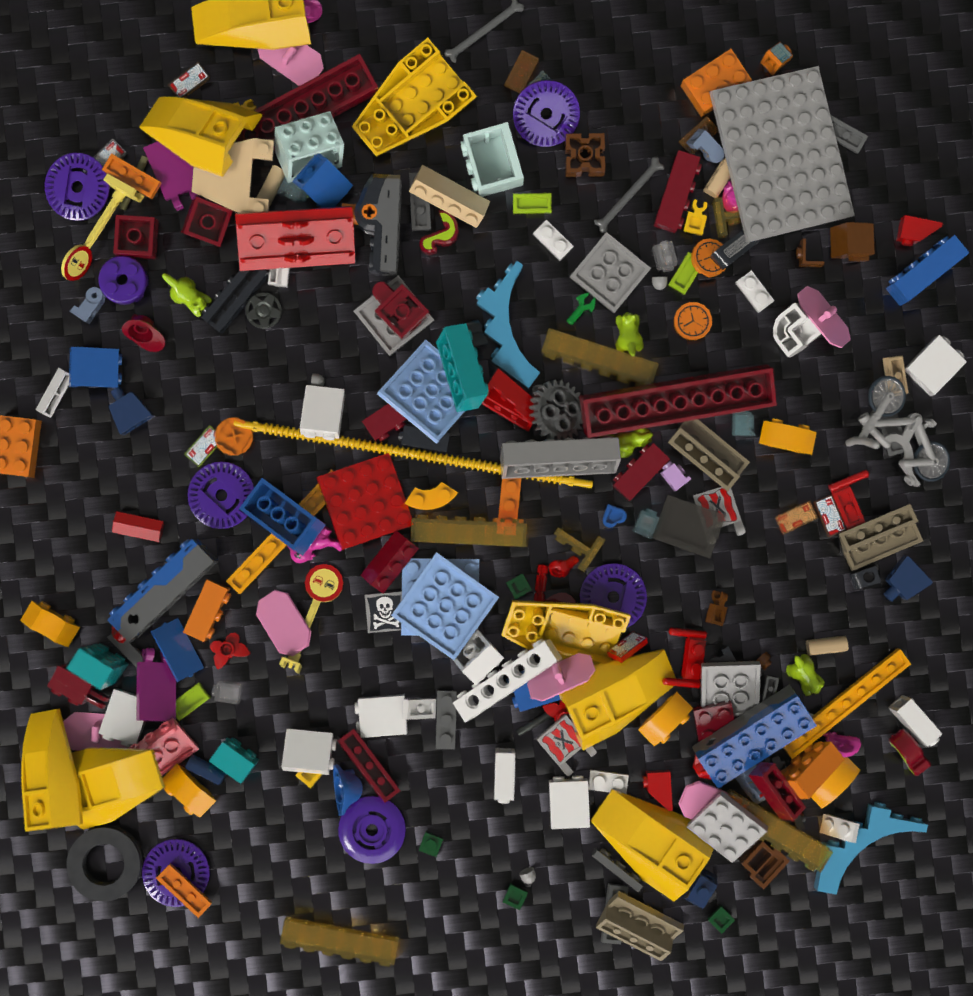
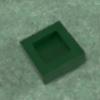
M523 573L506 582L515 599L532 590Z
M425 831L419 851L437 857L443 837Z
M510 883L502 902L520 910L528 891Z
M721 905L707 918L721 934L735 921Z

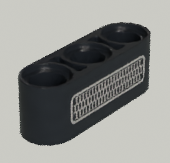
M742 230L710 256L721 270H724L761 240L746 243L744 231Z

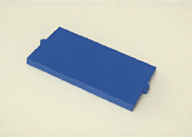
M178 618L169 623L164 622L161 627L151 631L177 682L188 676L192 677L193 673L204 668L187 634L183 633L184 628Z

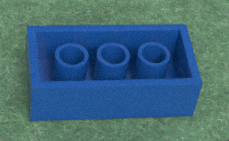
M956 235L951 238L946 236L933 245L935 249H929L918 257L920 261L916 260L903 269L904 274L901 272L888 281L890 285L886 290L899 306L910 301L969 254Z
M261 478L239 508L302 556L326 525L263 478Z

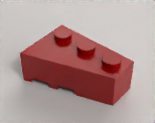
M498 368L488 383L489 392L482 405L524 430L529 431L533 425L531 422L535 420L534 417L529 416V414L534 413L529 408V406L534 405L530 401L533 397Z

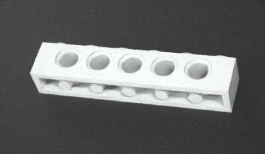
M540 639L533 644L534 648L529 652L527 649L517 655V660L513 662L511 659L502 665L503 669L499 672L494 670L488 674L486 681H480L477 685L473 684L471 691L467 692L465 690L457 695L458 699L453 704L464 722L472 720L560 661L562 657L550 639L546 641ZM534 654L539 655L540 663L534 661ZM519 664L524 666V674L519 671ZM504 674L509 677V684L504 682ZM489 685L494 688L493 694L488 691ZM474 695H476L479 699L478 704H476L473 701Z

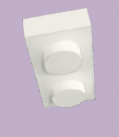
M547 220L533 233L559 261L574 247Z
M752 270L735 282L758 313L774 302V299Z
M403 699L402 719L435 718L436 699Z
M590 770L588 790L610 792L611 789L626 794L629 775Z
M823 814L820 833L856 843L860 824L830 814Z

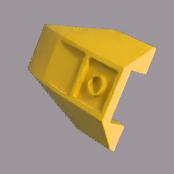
M207 0L191 7L196 44L268 50L311 44L304 0Z
M426 38L397 63L354 122L352 128L377 157L448 122L477 96L443 59L440 51L430 39Z
M159 97L140 125V129L191 166L223 177L233 162L228 154L229 149L243 128L251 131L254 130L262 114L226 102Z
M512 601L501 636L529 651L534 648L533 644L540 639H543V641L550 639L562 657L560 661L581 653L591 655L593 664L596 665L612 661V658L608 657L607 651L617 644L621 632L625 633L631 614L595 604Z
M664 649L630 656L623 663L613 660L594 665L595 671L587 682L559 694L577 732L575 734L582 750L617 734L674 687L662 683L665 677L676 678Z
M60 709L30 714L26 727L21 763L25 832L83 824L80 783Z
M89 747L72 752L80 783L83 824L77 826L81 829L113 822L165 787L153 749Z
M611 789L590 820L644 882L672 901L677 900L689 890L709 861L714 849L686 828L691 819Z

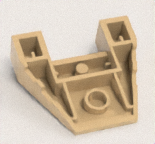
M253 138L233 143L228 151L233 162L223 177L194 167L192 192L238 213L269 211V199L250 198L253 159L273 161L274 140Z

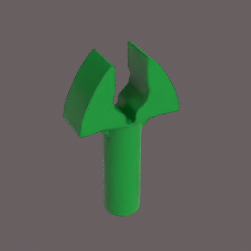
M589 293L578 296L576 300L579 302V306L567 319V322L573 325L585 310H589L592 313L595 307V297L590 304L584 305V299Z

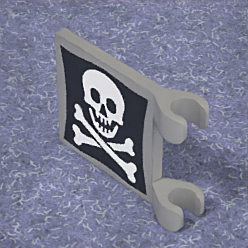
M402 592L365 595L368 633L401 630V622L391 615L402 601Z

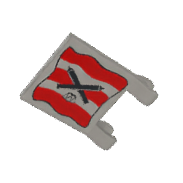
M719 487L693 495L709 545L716 542L713 529L734 523L738 536L745 533L731 488L728 492L724 488Z
M565 714L539 735L536 740L567 776H570L573 770L566 761L578 752L581 746L575 734L577 732L576 728ZM593 746L585 749L591 757L597 753Z

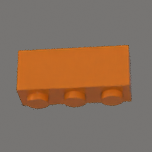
M207 579L183 633L203 642L211 639L215 632L213 626L216 621L219 622L223 614L221 608L223 604L228 603L231 597L229 593L230 588Z

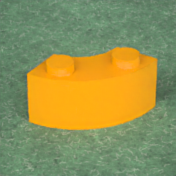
M772 419L771 422H763L759 443L769 447L812 455L817 432L809 430L810 426L799 424L798 427L783 424V420Z
M443 482L431 490H421L415 487L405 504L420 510H433L451 502L458 492Z
M31 601L20 621L53 642L69 647L80 628L74 623L75 619L68 615L62 616L51 610V606L43 601H40V603Z
M676 692L666 699L645 720L638 730L653 746L660 742L664 744L671 737L670 733L680 723L683 725L690 718L688 714L693 708Z
M844 757L845 760L812 795L811 798L821 808L826 807L835 800L859 774L860 769L848 757Z
M176 764L162 778L165 792L170 796L174 795L184 805V810L190 815L194 813L201 817L216 802L211 792L198 782L189 770L179 764Z

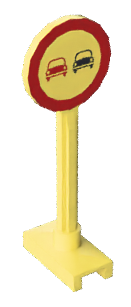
M108 173L103 180L115 189L112 195L113 198L85 243L74 246L65 255L61 271L67 280H78L88 271L92 261L90 249L125 196L139 203L144 198L142 194L136 192V189Z
M317 565L306 576V591L313 598L305 619L309 628L312 625L320 603L334 600L342 591V575L332 565ZM300 652L294 656H288V658L282 657L279 663L280 666L285 668L288 663V668L292 669L294 665V671L299 674L302 668L301 664L298 663L301 657Z

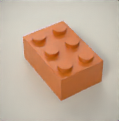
M729 49L682 81L681 87L700 116L703 117L713 110L710 91L751 82L752 79L733 50Z
M0 415V474L35 477L42 421Z
M831 741L814 742L794 759H791V764L780 772L800 799H810L845 758Z

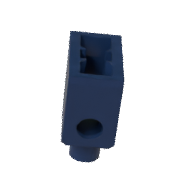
M121 387L111 391L116 401L109 405V409L121 435H126L155 417L134 392L125 394Z
M903 555L885 579L891 587L884 595L891 602L897 596L908 600L933 582L909 556Z
M703 868L689 890L681 897L699 908H704L717 888V876Z

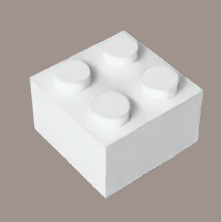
M476 629L453 661L477 685L504 658L493 644Z

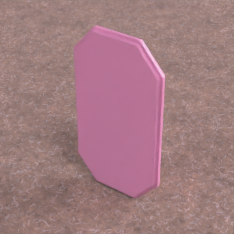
M308 45L277 50L258 49L260 59L298 86L319 76L324 69L321 54Z
M806 286L797 294L800 308L830 344L842 348L851 340L847 325L836 313L837 308L830 306L818 290Z
M274 590L259 600L256 615L279 653L294 656L309 646L312 631L288 593Z
M575 654L553 664L527 683L531 699L545 701L587 682L595 671L591 655Z
M74 712L63 721L69 746L73 751L89 747H128L122 745L120 740L114 739V741L103 739V735L99 734L105 714Z
M701 781L686 785L678 803L684 817L693 819L723 790ZM723 791L747 810L742 798Z

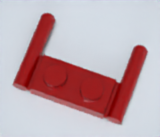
M867 470L828 485L847 530L865 523L862 512L849 485L869 476Z
M670 628V635L688 637L685 642L681 673L683 678L665 677L662 683L669 686L700 688L701 663L704 662L707 632Z

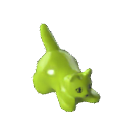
M166 273L162 274L163 279L171 286V299L178 304L184 303L196 317L202 315L201 310H204L206 304L212 303V299L208 295L195 288L196 285L192 279L181 277L176 280Z
M626 312L623 316L618 315L616 317V324L619 329V336L615 344L616 349L620 353L629 351L632 357L635 356L636 351L640 352L644 348L643 338L638 331L639 315Z
M648 428L632 432H621L599 437L612 436L613 438H619L621 458H627L632 455L635 447H644L646 444H650L653 433Z
M803 654L801 657L795 656V663L789 664L786 667L788 676L799 681L802 691L806 696H810L811 693H819L825 682L815 672L813 661L807 654Z

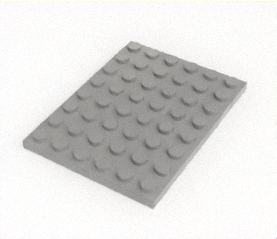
M819 66L709 92L746 243L855 216Z

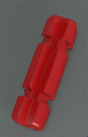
M540 564L537 570L539 573L536 577V593H534V601L537 602L544 601L547 582L546 573L548 574V566Z

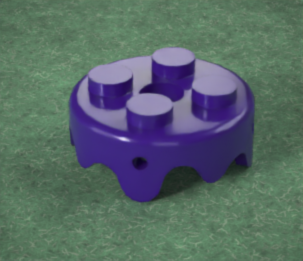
M117 256L108 260L102 266L98 278L99 286L104 296L120 305L140 301L149 283L144 266L128 256ZM120 275L127 276L126 284L120 285L118 283Z

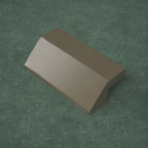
M698 419L684 421L668 441L671 446L727 492L750 463Z
M911 504L839 534L843 553L851 571L923 542L915 524L918 520Z
M618 891L608 901L596 924V928L662 961L671 953L673 940L684 931V924Z

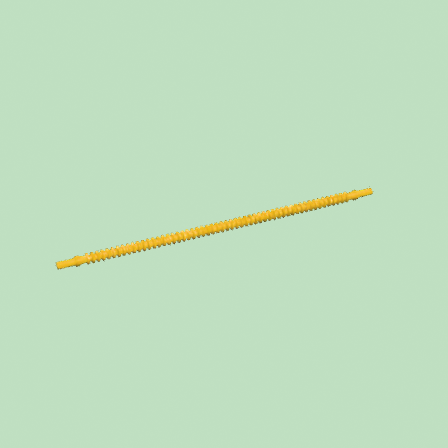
M234 420L233 424L240 428L252 429L254 432L262 431L264 434L269 432V435L274 433L275 436L280 434V437L283 435L286 438L291 436V439L294 437L297 440L302 438V441L307 439L308 442L313 440V442H324V444H335V446L339 444L340 447L345 445L346 448L350 446L351 449L356 447L357 450L361 448L362 451L365 449L368 452L373 450V453L378 451L379 454L384 452V454L389 453L390 456L395 454V457L397 455H400L401 458L406 456V459L411 457L412 460L417 458V460H428V462L433 461V463L437 461L439 464L443 462L444 465L449 463L450 466L452 464L455 467L460 465L461 468L463 466L466 469L471 467L472 470L477 468V471L482 469L483 472L488 470V473L493 471L494 474L499 472V475H501V464L498 465L497 462L492 464L491 461L486 463V460L484 462H481L480 459L475 461V458L473 460H470L469 457L464 459V456L459 458L458 455L454 457L453 455L448 456V454L443 455V453L437 454V452L433 454L432 451L427 453L426 450L423 452L421 449L416 451L415 448L410 450V447L407 449L404 446L399 448V445L396 447L393 444L388 446V443L385 445L382 442L377 444V441L374 443L371 440L366 442L365 439L361 441L360 438L358 440H355V438L350 439V437L344 438V436L339 437V439L334 438V440H326L318 436L307 438L301 435L300 428L295 430V427L292 429L289 426L284 428V425L281 427L278 424L273 426V423L268 425L267 422L261 424L257 421H246V423L242 424ZM574 476L531 478L532 480L536 478L537 481L541 479L543 482L547 480L548 483L553 481L554 484L558 482L559 485L563 483L572 487L575 485L592 488L593 481L574 478Z

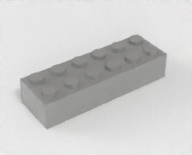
M605 436L600 439L585 437L580 440L566 438L560 441L546 439L540 442H536V440H527L519 443L507 441L502 443L500 455L502 479L611 474L617 472L621 460L619 438H613L612 436Z

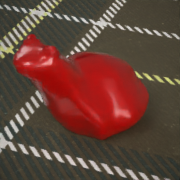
M573 555L567 560L552 561L549 564L550 574L557 578L566 577L573 566L579 562V558Z

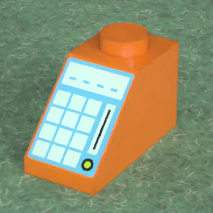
M779 42L766 52L760 63L774 76L793 57L792 51L787 45Z

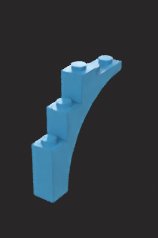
M516 261L515 264L511 263L506 269L505 273L507 275L505 278L497 281L493 287L496 289L495 291L489 287L486 291L482 289L476 299L478 300L477 306L494 317L493 320L489 319L483 328L486 329L484 334L501 346L500 349L497 347L492 353L491 357L493 359L491 363L529 389L540 372L520 352L513 338L509 323L510 294L515 280L523 269V265Z
M874 802V805L868 804L864 826L861 822L853 821L860 824L856 843L842 840L841 845L840 842L828 840V843L822 842L814 888L820 892L837 894L840 880L847 866L866 846L894 833L908 831L927 832L928 825L922 822V818L911 816L910 819L903 818L904 815L892 813L890 816L891 810L884 803Z

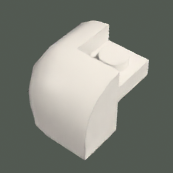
M794 303L781 313L775 320L773 327V337L787 357L798 354L821 335V332L800 308L798 303Z

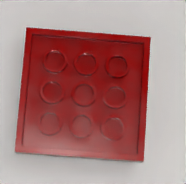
M389 453L316 477L341 550L414 525L408 505L405 504L406 499Z

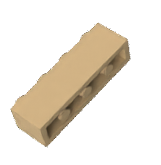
M424 165L421 166L409 190L410 193L475 228L482 221L490 203L489 200Z

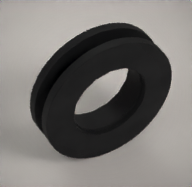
M101 825L86 831L73 843L67 857V873L72 885L80 894L95 901H112L125 895L137 883L143 868V853L138 841L127 830L114 825ZM110 844L120 851L124 859V870L119 878L110 882H102L93 878L89 873L86 865L87 855L94 846Z

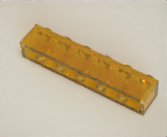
M550 328L541 351L545 353L544 356L547 358L555 359L558 357L563 359V363L569 365L577 363L584 370L592 371V369L599 371L600 375L610 377L611 374L617 376V380L621 382H635V386L652 384L659 365L658 363L637 356L632 357L630 354Z
M417 515V518H412L411 541L528 547L529 524L524 523L522 519H512V523H505V519L493 518V522H486V518L474 517V521H466L467 517L455 516V520H447L448 516H436V519H428L429 515Z
M728 790V796L768 826L767 832L759 840H768L772 843L771 846L780 852L783 849L789 853L787 856L798 862V860L806 863L804 866L809 870L822 872L833 853L831 848L734 790Z
M292 917L285 918L280 944H284L286 948L295 949L300 947L306 952L322 951V954L327 956L338 954L344 959H352L354 957L359 958L361 962L371 963V961L379 962V965L387 967L395 963L399 942L398 937Z

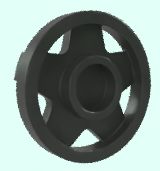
M258 293L252 296L246 305V316L249 322L257 328H271L281 318V304L275 296L269 293ZM261 296H267L264 300L258 298ZM274 301L277 303L278 309L273 307ZM252 304L253 310L249 312V307ZM270 318H276L273 323L269 324ZM258 319L259 322H260V325H258V324H256L255 322H253V320Z

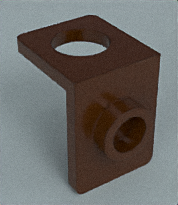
M802 238L800 240V247H797L796 257L799 258V267H822L824 261H805L806 238Z

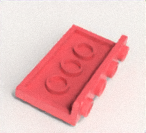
M172 718L169 721L163 722L158 729L148 733L144 739L137 744H132L128 749H153L161 775H164L176 764L181 763L198 751L199 747L179 723Z

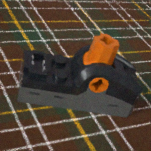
M371 174L361 192L358 203H342V207L352 206L353 225H358L363 232L373 235L370 238V248L373 252H370L369 272L370 274H375V276H398L402 194L401 175Z

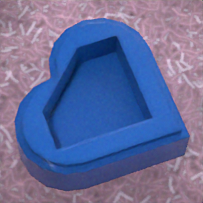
M607 504L602 522L604 526L611 528L617 523L624 522L627 514L623 509Z

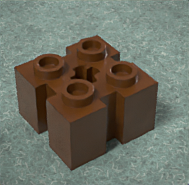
M589 133L588 138H581V134H566L565 154H570V157H566L565 161L566 177H581L582 172H588V176H604L605 156H600V153H604L605 149L604 133ZM583 152H587V155H590L587 158L581 157Z

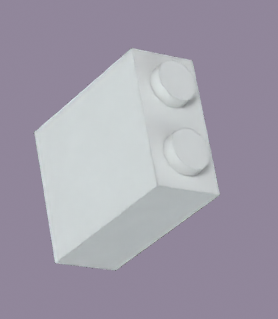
M940 335L934 337L905 367V372L929 396L935 395L967 362L964 359L963 353L957 349L954 350L950 346L951 342L946 337H941Z
M306 385L300 422L301 435L307 438L318 436L326 440L339 439L345 400L344 389Z
M118 688L113 690L99 730V734L103 735V739L109 741L117 739L121 741L122 745L127 747L139 742L146 721H136V694Z
M405 694L359 697L358 702H355V714H359L356 730L357 733H360L361 738L407 734V719H402Z
M902 695L888 707L919 743L928 747L929 745H935L940 740L939 737L942 733L911 698Z
M286 729L282 759L283 771L329 775V771L333 770L334 758H331L332 751L336 750L337 743L333 733Z
M496 748L494 800H498V803H510V800H514L515 749Z
M582 775L572 776V779H564V776H555L553 780H549L551 829L590 828L587 778H584Z

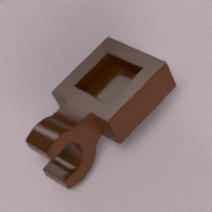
M714 590L712 592L714 604L710 603L705 622L723 626L727 607H724L728 598L727 593L721 592L720 595L719 591Z

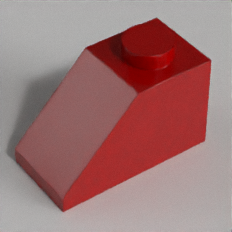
M905 215L900 219L896 241H900L905 246H913V244L918 243L941 228L943 223Z
M669 770L646 771V776H643V788H647L648 793L668 811H673L671 772Z

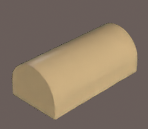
M726 158L720 162L703 189L705 193L714 198H718L730 179Z
M276 165L272 166L257 196L260 199H269V207L285 178L281 168Z
M903 356L883 358L885 376H893L900 380L906 394H908ZM886 380L887 392H892L894 396L902 395L901 389L896 382Z
M846 636L806 640L807 655L809 656L845 652L849 649Z

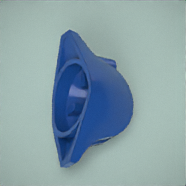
M337 764L333 767V780L339 816H342L347 808L360 798L363 786L360 779L355 776L354 769L342 770Z

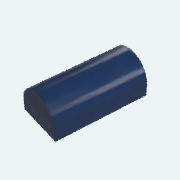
M194 754L191 755L185 766L189 771L217 785H220L226 776V773Z

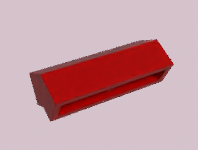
M116 511L112 532L159 542L162 538L164 522Z

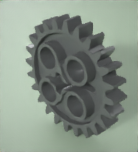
M553 380L537 387L538 391L533 392L535 398L530 399L534 405L529 406L534 413L529 414V416L535 418L531 422L532 424L537 423L538 426L535 430H542L540 436L547 435V439H555L556 441L578 436V432L583 430L580 426L583 425L580 399L578 398L580 392L574 393L575 386L569 388V382L563 384V380Z

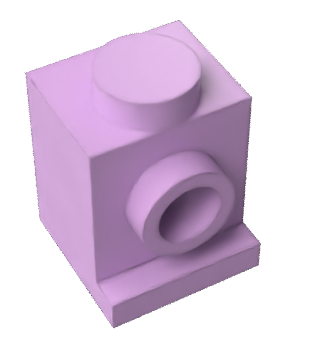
M669 461L662 467L664 471L660 474L674 491H677L691 480L690 476L685 478V471L679 464L676 466L672 461Z

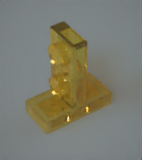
M722 197L714 198L712 205L717 238L723 239L728 236L726 223L728 225H736L740 223L741 218L739 210L724 212Z
M557 528L554 532V535L557 536L555 538L556 541L563 545L568 543L572 546L571 550L579 556L582 553L585 555L577 567L585 572L605 541L600 536H597L589 548L560 528Z

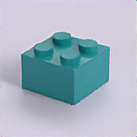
M227 738L221 743L209 762L241 784L259 759L256 758L257 754L252 750L247 749L246 751L242 748L241 743L235 738Z

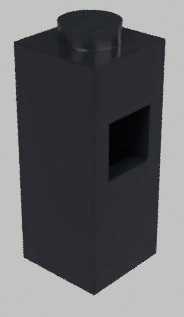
M404 425V430L400 429L398 440L401 441L403 446L447 453L450 433H446L436 444L417 427Z

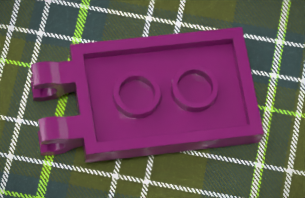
M158 141L143 147L156 179L162 183L160 188L165 200H172L177 211L184 209L179 197L180 195L189 192L192 200L194 196L201 198L200 195L192 192L193 166Z
M154 648L142 649V662H137L136 721H169L172 718L176 720V679L161 651V663L153 662Z

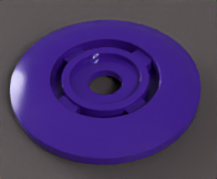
M540 80L528 85L518 95L513 107V120L518 133L529 143L542 147L554 146L565 141L566 134H572L575 131L580 117L579 103L574 93L566 85L554 80ZM538 97L539 99L533 104L531 112L527 113L533 100ZM544 108L552 110V115L548 119H544L540 115L541 110ZM561 114H565L561 124L554 129L553 127L557 125L561 119Z
M70 153L57 159L49 168L45 179V194L53 210L66 219L76 221L90 219L97 215L106 205L110 193V185L103 180L107 175L102 170L103 165L95 158L83 153ZM83 168L88 172L87 174L80 171L73 172L72 169ZM76 181H80L83 185V189L79 193L74 192L72 188L73 183ZM67 200L83 203L82 206H74L68 203Z
M228 462L208 464L201 468L190 482L188 488L190 509L200 522L209 527L226 529L236 526L248 516L239 508L254 489V485L249 475L235 464ZM213 478H217V481L210 484L207 492H204L207 483ZM220 489L227 492V498L224 501H219L216 498V492ZM239 499L240 501L236 508L227 513L226 510L230 509L236 503V500Z
M621 564L599 566L590 572L582 583L580 604H595L631 614L627 627L633 625L641 617L646 607L647 592L644 582L634 570ZM618 578L623 580L626 584L623 586L621 583L618 582H609L608 579ZM611 591H616L619 594V600L615 603L608 601L607 596Z
M379 796L362 797L352 803L347 808L345 814L341 816L338 827L339 839L345 851L354 859L369 864L381 863L393 857L401 848L406 832L405 821L400 810L389 800L384 803ZM369 811L381 813L387 819L383 820V818L375 814L370 815ZM370 824L376 825L378 828L377 834L373 836L367 834L366 827ZM360 840L365 845L374 846L375 849H369L367 847H364L360 845L357 841Z
M183 839L166 840L156 845L147 855L142 868L143 883L147 892L157 902L171 907L185 906L156 879L158 876V866L162 867L161 872L170 863L174 867L180 868L182 874L203 893L209 882V863L203 851L190 841ZM189 862H192L193 865H194V872H195L194 880L191 879V876H192V868H191V865H190Z

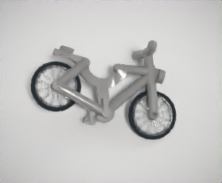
M882 376L876 379L871 385L868 394L869 404L873 410L870 415L867 412L858 418L863 425V430L858 437L847 439L845 444L847 446L856 444L866 445L877 449L880 447V443L885 448H889L891 442H897L904 450V458L899 461V465L906 474L904 480L908 485H914L915 487L921 485L913 474L912 467H914L917 475L923 480L936 481L941 479L949 469L950 456L944 445L936 441H929L925 431L927 427L936 426V422L933 419H922V416L918 413H912L905 418L880 419L881 416H893L903 408L906 392L900 380L893 376ZM906 425L902 435L886 434L884 436L876 428ZM869 433H870L876 440L867 438V436L869 435ZM913 434L919 444L914 456L909 442Z

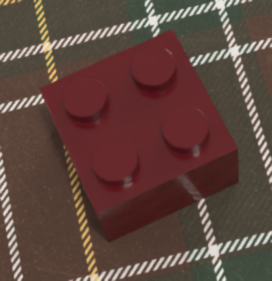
M194 196L181 233L220 247L233 210Z
M116 215L113 253L116 256L156 259L159 221L155 217Z

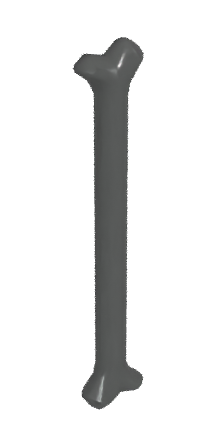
M512 0L510 7L455 48L445 49L444 55L450 57L451 61L456 63L458 54L514 12H522L524 5L518 3L517 0Z
M658 157L652 158L650 167L604 218L594 220L595 225L600 227V232H607L609 222L655 171L665 169L664 165L659 162Z

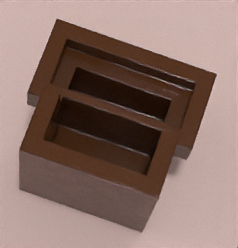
M847 222L830 228L831 258L845 259L849 257V261L866 262L869 261L870 255L875 254L873 223Z
M761 838L737 858L750 871L749 876L763 889L790 862L775 846L773 848L769 847Z

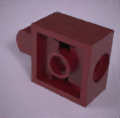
M378 282L374 285L372 290L373 296L381 304L374 311L402 341L430 315L428 309L403 284L395 291L385 282Z
M69 663L58 665L47 687L51 688L52 693L68 697V701L77 706L90 702L99 708L105 709L106 704L103 701L108 702L109 696L96 690L95 686L67 669Z

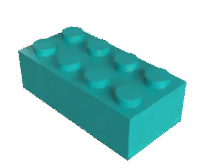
M466 323L444 327L436 344L456 412L478 409L488 395L489 389L487 383H484L483 368L477 360V349L473 347L472 332L470 329L468 330Z
M96 643L79 648L67 669L101 690L116 684L129 663L125 661L126 658L118 653L115 655L111 653L108 646Z

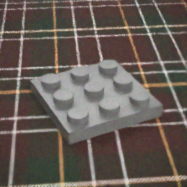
M606 232L572 273L570 278L615 313L651 268Z
M399 275L388 283L394 291L403 284L411 292ZM374 296L354 310V313L389 356L434 322V319L429 315L402 341L375 313L374 310L381 304Z
M760 661L701 663V707L731 701L734 716H741L758 705L760 701Z
M723 791L703 808L686 827L732 863L768 830L766 824Z

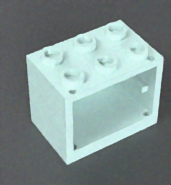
M330 111L275 127V153L288 183L292 182L313 156L318 153L327 158L336 168L342 167L344 143Z
M508 122L463 135L461 150L463 156L468 158L466 160L468 174L473 175L471 184L474 193L484 197L523 186L524 177Z

